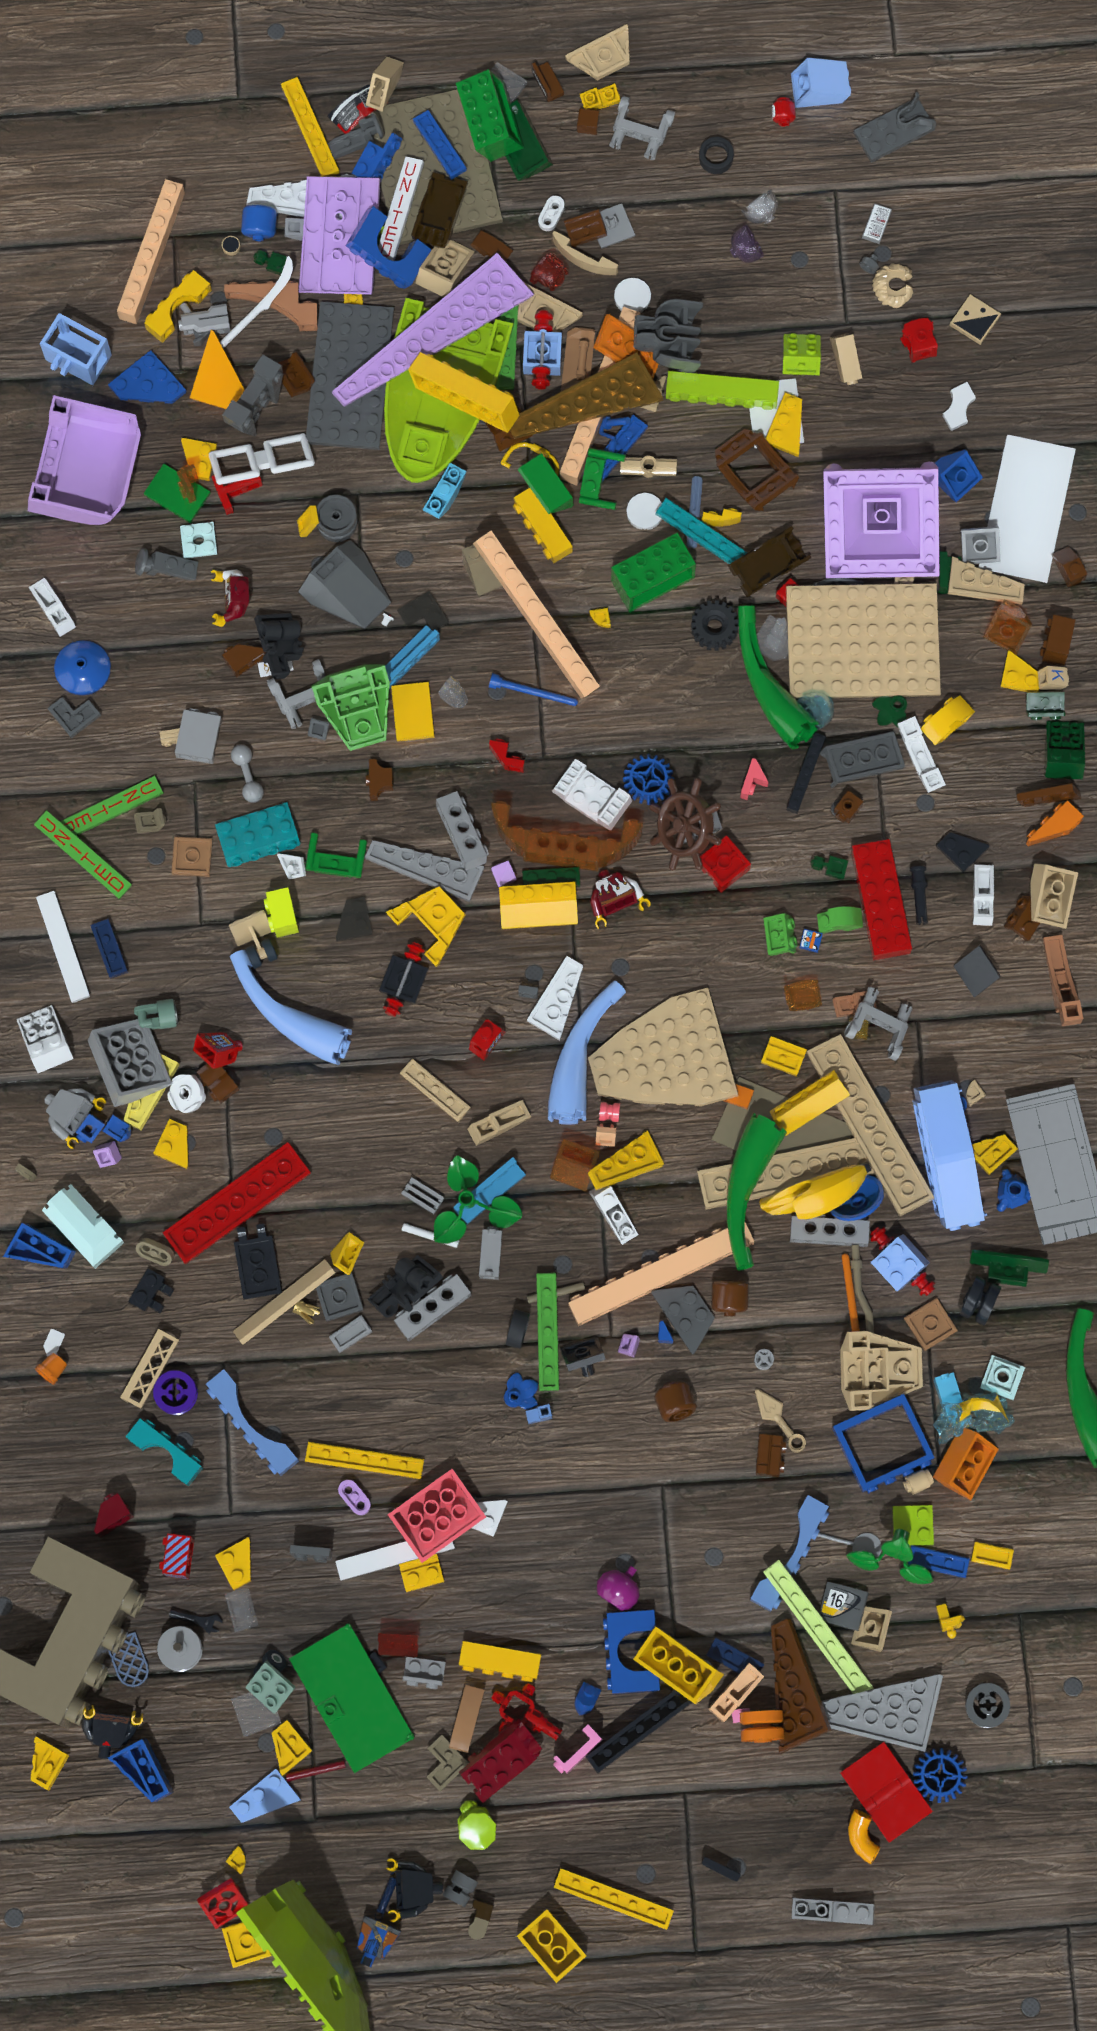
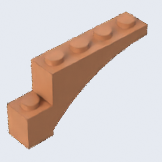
M269 281L265 284H258L257 282L239 284L232 282L225 284L226 299H242L260 303L275 286L276 282ZM288 281L272 301L270 308L288 317L299 327L300 331H317V303L311 301L299 303V285L293 281Z
M1063 935L1043 937L1056 1013L1060 1014L1061 1025L1081 1024L1083 1020L1081 1003L1072 980Z

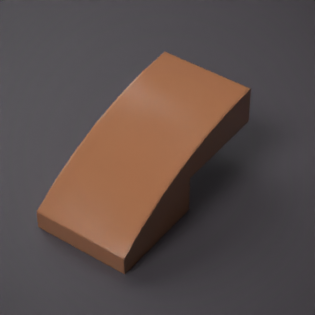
M867 991L832 999L836 1017L855 1015L860 1002H863Z

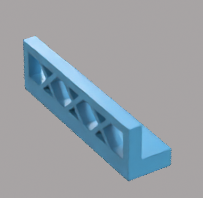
M426 625L385 665L390 682L389 690L440 640L439 632L436 630L432 631Z
M512 1157L476 1187L472 1194L476 1200L490 1206L495 1197L504 1195L523 1179L526 1174ZM460 1202L454 1206V1211L458 1215L460 1211L459 1207L461 1206ZM477 1204L470 1209L464 1208L461 1219L468 1225L486 1209Z

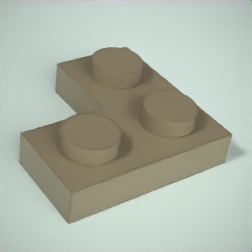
M443 1735L427 1748L441 1763L427 1776L440 1792L460 1774L459 1771L469 1764L457 1750L449 1748L450 1743Z

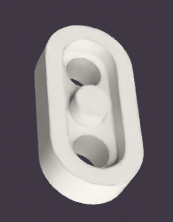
M551 196L547 200L538 218L539 227L543 231H552L556 227L564 211V200L561 197ZM554 205L558 206L557 209H553L552 207ZM546 221L551 222L549 225L545 224Z

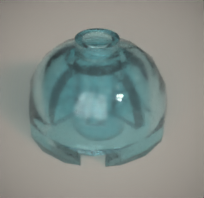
M819 691L809 692L798 700L818 721L819 724L815 725L817 730L824 728L832 720L834 704L829 696Z

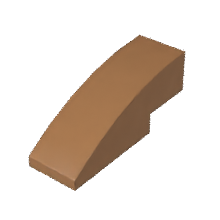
M465 1685L449 1748L466 1753L469 1752L485 1690Z

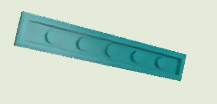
M665 498L655 515L728 564L747 554L746 551L667 498Z

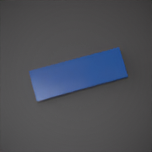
M911 1546L914 1556L908 1562V1565L916 1564L930 1571L966 1578L969 1558Z

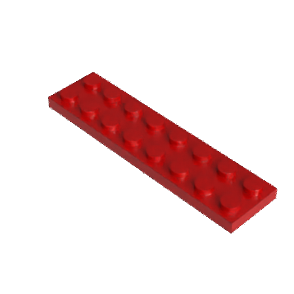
M287 1142L163 1232V1235L186 1265L305 1179L311 1172L289 1142Z

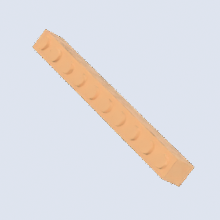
M623 307L618 320L634 330V318L637 315H641V313ZM604 356L598 372L616 364V362ZM604 416L578 423L560 470V480L578 486L588 457V450L594 444Z
M490 531L475 541L473 545L580 698L586 697L600 687L493 532Z
M745 1223L746 1247L754 1244V1239ZM719 1228L711 1232L712 1236L707 1238L702 1236L694 1240V1244L688 1247L687 1245L680 1246L676 1249L677 1252L671 1255L669 1253L663 1254L654 1263L651 1261L646 1262L637 1271H634V1269L629 1270L623 1274L624 1277L618 1280L616 1277L605 1282L606 1285L601 1288L595 1286L589 1289V1293L584 1296L578 1294L572 1297L568 1306L578 1327L643 1297L653 1290L660 1289L732 1255L728 1228L725 1230Z

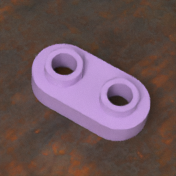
M345 1480L341 1482L338 1488L341 1498L355 1514H367L371 1508V1503L367 1496L354 1481ZM347 1487L352 1488V1492L350 1494L345 1493V1489ZM359 1502L365 1504L363 1509L357 1507Z

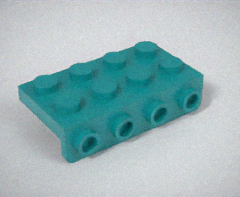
M287 802L215 824L228 867H236L242 863L256 861L259 858L275 855L284 850H292L300 845Z

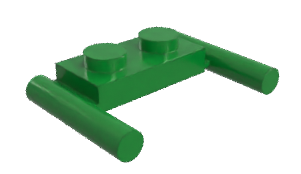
M589 448L580 490V504L616 510L617 503L599 500L606 459L625 462L626 455Z
M311 833L305 865L306 871L349 878H361L367 845L366 840L359 841L357 858L316 853L318 834Z

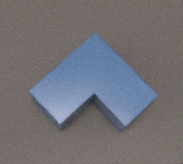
M550 1405L538 1406L537 1409L526 1411L528 1424L552 1419Z

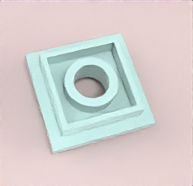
M214 522L180 526L184 559L217 555ZM198 537L204 539V542L200 545L194 543V540Z
M992 1355L980 1388L1014 1400L1025 1367ZM998 1373H1006L1008 1381L1000 1382L997 1378Z

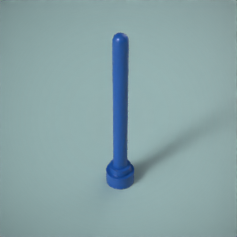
M492 673L489 688L492 689L504 687L572 706L578 704V700L575 698L503 680V677H500L499 674Z

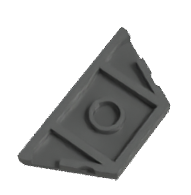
M694 1286L653 1290L651 1292L652 1296L690 1353L694 1355L715 1317Z

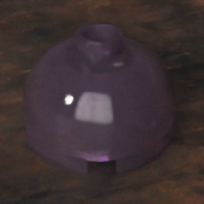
M747 225L740 227L734 232L731 237L732 248H730L734 258L738 257L745 263H753L764 256L759 243L756 242L754 234Z

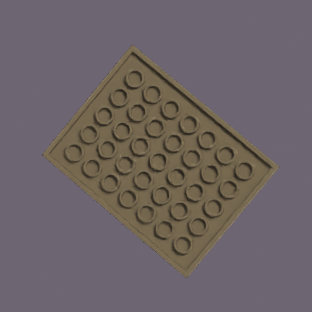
M458 90L386 105L383 112L380 110L374 111L384 133L382 139H380L378 133L372 135L376 145L384 148L391 133L402 138L401 145L392 157V162L386 168L380 182L387 213L390 210L405 157L424 161L399 245L415 241L411 233L432 172L445 175V179L451 180L413 123V118L429 110L467 168V171L455 177L468 181V186L453 233L503 222L488 159L475 150ZM371 114L365 117V120L371 118Z

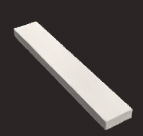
M52 891L37 896L36 899L71 1002L75 1003L89 998L90 994L55 892Z
M405 1541L335 1562L340 1580L342 1581L416 1560L418 1557ZM453 1541L435 1554L455 1549Z

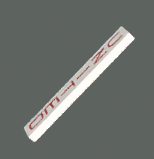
M405 157L387 216L388 218L378 248L381 254L392 261L395 260L424 165V161L420 159Z

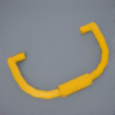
M521 442L511 446L500 462L501 465L510 468L511 464L506 462L510 454L519 447H528L538 454L542 453L545 458H549L555 466L557 476L560 473L556 458L550 454V451L535 443Z

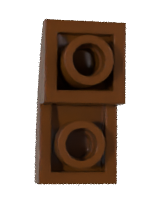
M480 231L470 244L484 257L488 255L492 258L498 253L505 262L513 252L504 243L483 231Z

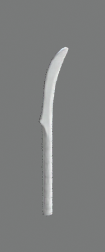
M289 256L286 259L279 280L271 291L220 341L223 348L259 313L269 309L272 301L285 287L293 271L292 260Z

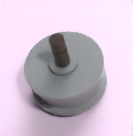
M177 1626L168 1629L162 1634L158 1641L157 1652L159 1659L166 1667L173 1671L184 1672L198 1664L202 1657L203 1646L195 1632L189 1628Z

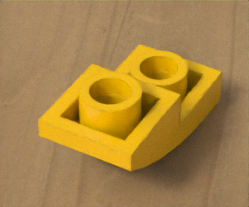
M616 84L599 90L596 87L580 94L584 109L589 110L606 108L620 103L621 100Z
M733 508L723 509L722 516L713 511L703 512L702 522L707 526L713 527L730 526L741 522L742 513Z

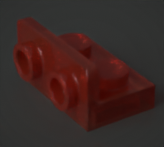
M378 1633L379 1655L418 1656V1635Z

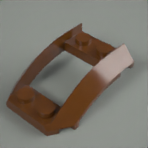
M743 429L715 450L718 469L737 493L754 510L764 511L763 506L789 487L794 490L799 476L774 451L761 432L753 433L752 430ZM755 445L777 473L752 491H749L728 464Z

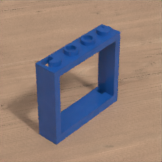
M904 1394L843 1421L832 1428L862 1493L865 1491L868 1494L879 1489L878 1485L883 1483L889 1485L897 1481L896 1477L900 1475L905 1477L914 1473L913 1469L919 1466L921 1469H924L931 1465V1461L935 1458ZM902 1405L926 1456L866 1483L843 1432Z

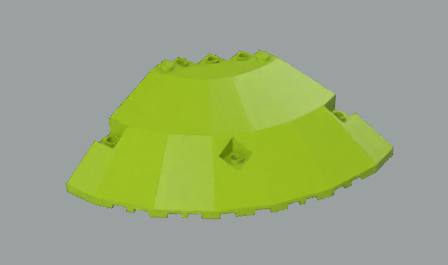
M291 1880L275 1888L266 1896L263 1895L236 1913L262 1950L265 1952L268 1949L275 1958L271 1961L275 1967L280 1965L287 1974L284 1980L292 1990L297 1988L302 1994L298 1997L300 2001L303 2002L306 1999L309 2003L308 2011L316 2021L321 2019L324 2022V2025L321 2026L324 2031H371L367 2012L368 2005L346 1947L343 1944L345 1939L339 1931L335 1933L311 1904L304 1894L306 1889L300 1881L296 1883L295 1880Z

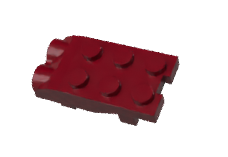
M518 1719L508 1728L506 1727L499 1732V1735L490 1741L478 1755L474 1752L467 1759L470 1763L461 1769L459 1773L468 1785L472 1782L476 1787L473 1790L474 1793L484 1803L530 1766L540 1755L542 1748L525 1725Z

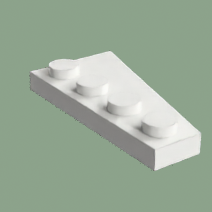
M566 956L527 1019V1022L559 1041L583 970L582 964Z

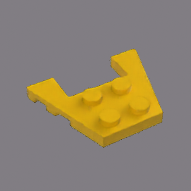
M440 886L386 912L398 926L414 913L430 930L438 941L424 955L436 967L440 964L466 916Z

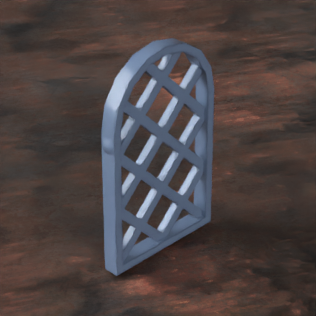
M136 1632L127 1635V1637L132 1636L130 1642L124 1641V1643L128 1644L126 1651L120 1649V1652L124 1653L122 1660L115 1658L116 1653L112 1656L111 1651L108 1650L116 1675L124 1685L129 1687L140 1686L146 1681L149 1674L148 1662L145 1659ZM134 1637L138 1646L132 1643ZM130 1646L137 1648L134 1655L128 1652ZM139 1650L143 1659L137 1656ZM126 1655L133 1657L130 1664L124 1662ZM135 1658L142 1661L139 1668L133 1665ZM114 1660L120 1662L118 1669ZM144 1663L146 1665V1671L142 1669ZM122 1664L129 1666L126 1673L120 1671ZM131 1667L138 1670L135 1677L129 1675ZM140 1671L146 1673L143 1680L138 1679ZM119 1673L125 1675V1677H124L123 1680H122V1678L120 1677V1674H119ZM127 1677L134 1679L132 1685L125 1683Z

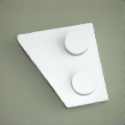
M508 1501L476 1502L486 1518L474 1525L472 1529L494 1537Z

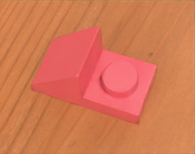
M752 758L740 798L748 800L749 795L753 796L755 784L768 787V780L754 758Z

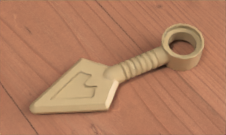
M756 1389L755 1393L762 1419L775 1421L789 1439L788 1447L792 1452L799 1453L803 1451L806 1445L805 1438L800 1434H794L781 1417L783 1403ZM795 1438H799L803 1442L799 1449L791 1445V1441Z

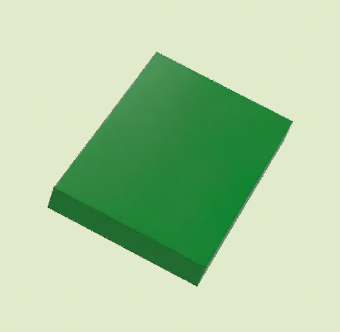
M163 464L143 494L191 524L211 492Z

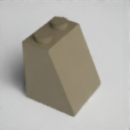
M474 545L462 549L463 565L478 597L503 587Z

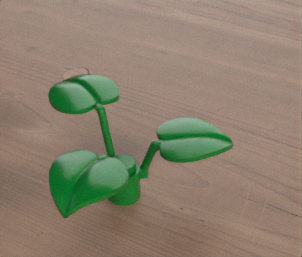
M457 1155L449 1166L447 1182L453 1191L463 1190L458 1198L461 1204L459 1215L457 1217L454 1212L446 1211L437 1216L434 1223V1241L449 1244L460 1240L467 1229L465 1222L460 1220L463 1209H470L475 1204L491 1211L489 1213L490 1222L493 1226L501 1229L508 1228L520 1220L523 1216L522 1211L516 1202L505 1196L495 1197L492 1201V1207L476 1200L472 1192L468 1191V1188L474 1187L479 1179L478 1169L474 1164Z
M896 1529L893 1539L882 1544V1553L878 1557L867 1551H854L846 1554L847 1558L855 1566L867 1571L878 1569V1562L886 1554L903 1561L904 1567L900 1568L899 1572L907 1581L915 1584L934 1582L932 1574L925 1567L916 1564L908 1565L907 1562L911 1561L914 1555L908 1544L910 1533L903 1529Z

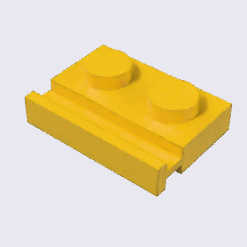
M771 1036L761 1063L797 1076L807 1049Z
M434 1554L423 1563L416 1559L399 1564L406 1593L444 1582L437 1554Z

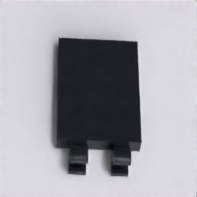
M264 1223L256 1225L258 1238L247 1240L245 1227L237 1228L239 1242H234L243 1300L282 1293L273 1237H266Z

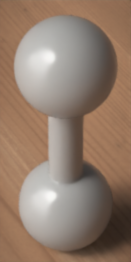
M237 745L231 751V759L236 765L241 766L246 784L242 790L243 797L248 802H258L262 799L264 790L258 782L253 781L248 763L252 759V751L246 745Z

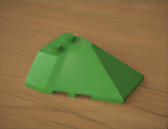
M384 664L360 665L327 675L312 685L318 707L350 751L386 741L390 682Z

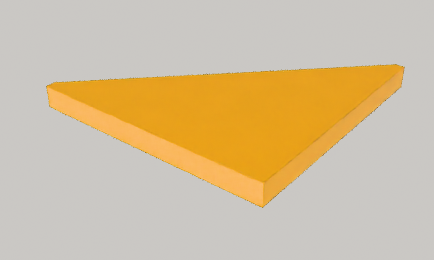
M211 330L190 399L227 409L232 400L235 402L239 400L245 389L215 332Z

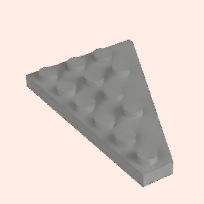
M937 1674L827 1699L821 1702L831 1729L925 1752L943 1675Z

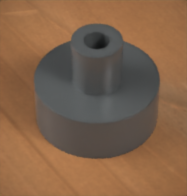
M873 254L870 258L863 257L859 265L864 271L875 274L879 268V265L876 263L878 257Z

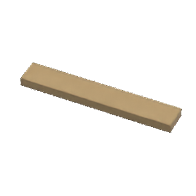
M324 1259L237 1327L233 1333L242 1344H245L331 1277L335 1271Z

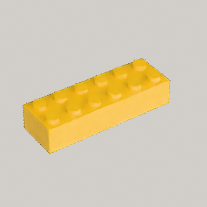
M420 352L408 369L416 389L506 433L509 432L520 416L512 394L507 391L502 392L492 384H485L478 377H471L461 369H454L447 362H440L430 354L426 355Z

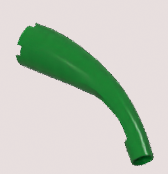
M738 606L741 652L751 687L771 726L791 749L799 748L797 744L802 740L808 742L817 731L815 725L819 723L769 671L757 641L755 606Z
M753 1113L739 1141L730 1173L727 1194L728 1234L737 1270H745L754 1266L750 1248L746 1247L745 1241L747 1203L760 1177L787 1134L784 1128H781L780 1131L776 1129L777 1126L774 1121L760 1114L757 1117L755 1113Z
M1078 1308L1073 1321L1067 1351V1389L1070 1408L1079 1439L1093 1467L1097 1468V1395L1086 1378L1084 1368V1341L1086 1331L1091 1329L1094 1313Z

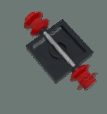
M415 942L407 944L409 952H404L407 960L392 956L379 992L392 996L386 998L388 1006H383V1009L386 1010V1014L396 1017V1014H401L398 1011L399 1007H404L400 999L416 1004L429 968L415 963L422 960L419 956L420 953H425V950L422 949L423 946Z

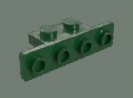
M972 1250L970 1264L989 1266L988 1282L1026 1287L1028 1272L1046 1274L1049 1259Z

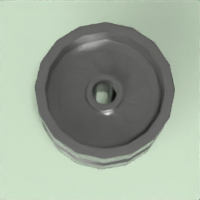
M330 495L322 499L316 508L319 520L317 529L321 536L332 542H343L349 539L355 533L358 525L356 509L353 503L341 495Z

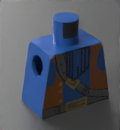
M365 1916L357 1946L358 1949L364 1951L360 1963L372 1967L375 1957L384 1959L401 1931Z

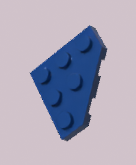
M151 350L108 384L114 394L124 401H159L173 404L187 392Z

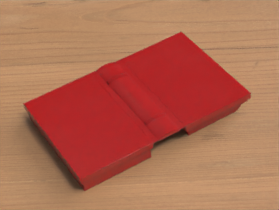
M885 1742L878 1745L840 1773L889 1843L933 1812Z

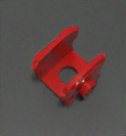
M928 318L916 319L904 324L902 330L903 337L900 340L910 353L911 363L937 356L938 345L932 332L934 330L933 321L931 322Z

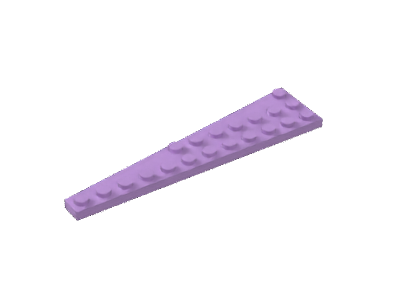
M496 253L335 388L332 394L345 407L407 371L420 352L426 355L436 354L530 299L534 294L500 255Z

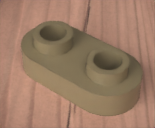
M142 1238L136 1245V1252L139 1256L159 1265L167 1266L174 1259V1252L170 1247L152 1239Z

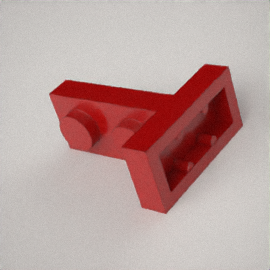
M211 476L226 515L234 513L229 499L263 486L260 476L228 483L227 486L217 484L215 476Z

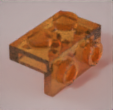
M194 464L190 466L185 465L177 471L179 478L177 484L183 499L187 498L189 503L196 501V497L191 483L197 481L198 476Z

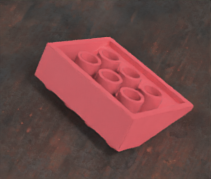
M453 1469L446 1472L388 1514L421 1563L486 1518Z

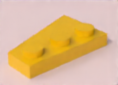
M785 392L766 436V441L771 447L799 457L801 398Z

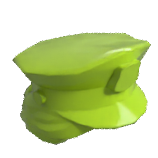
M474 1800L465 1801L460 1807L462 1814L457 1819L459 1839L470 1850H485L495 1841L496 1823L492 1820L485 1807L478 1806Z

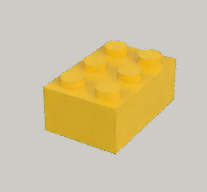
M545 1910L517 1935L518 1939L556 1983L587 1956L548 1910Z

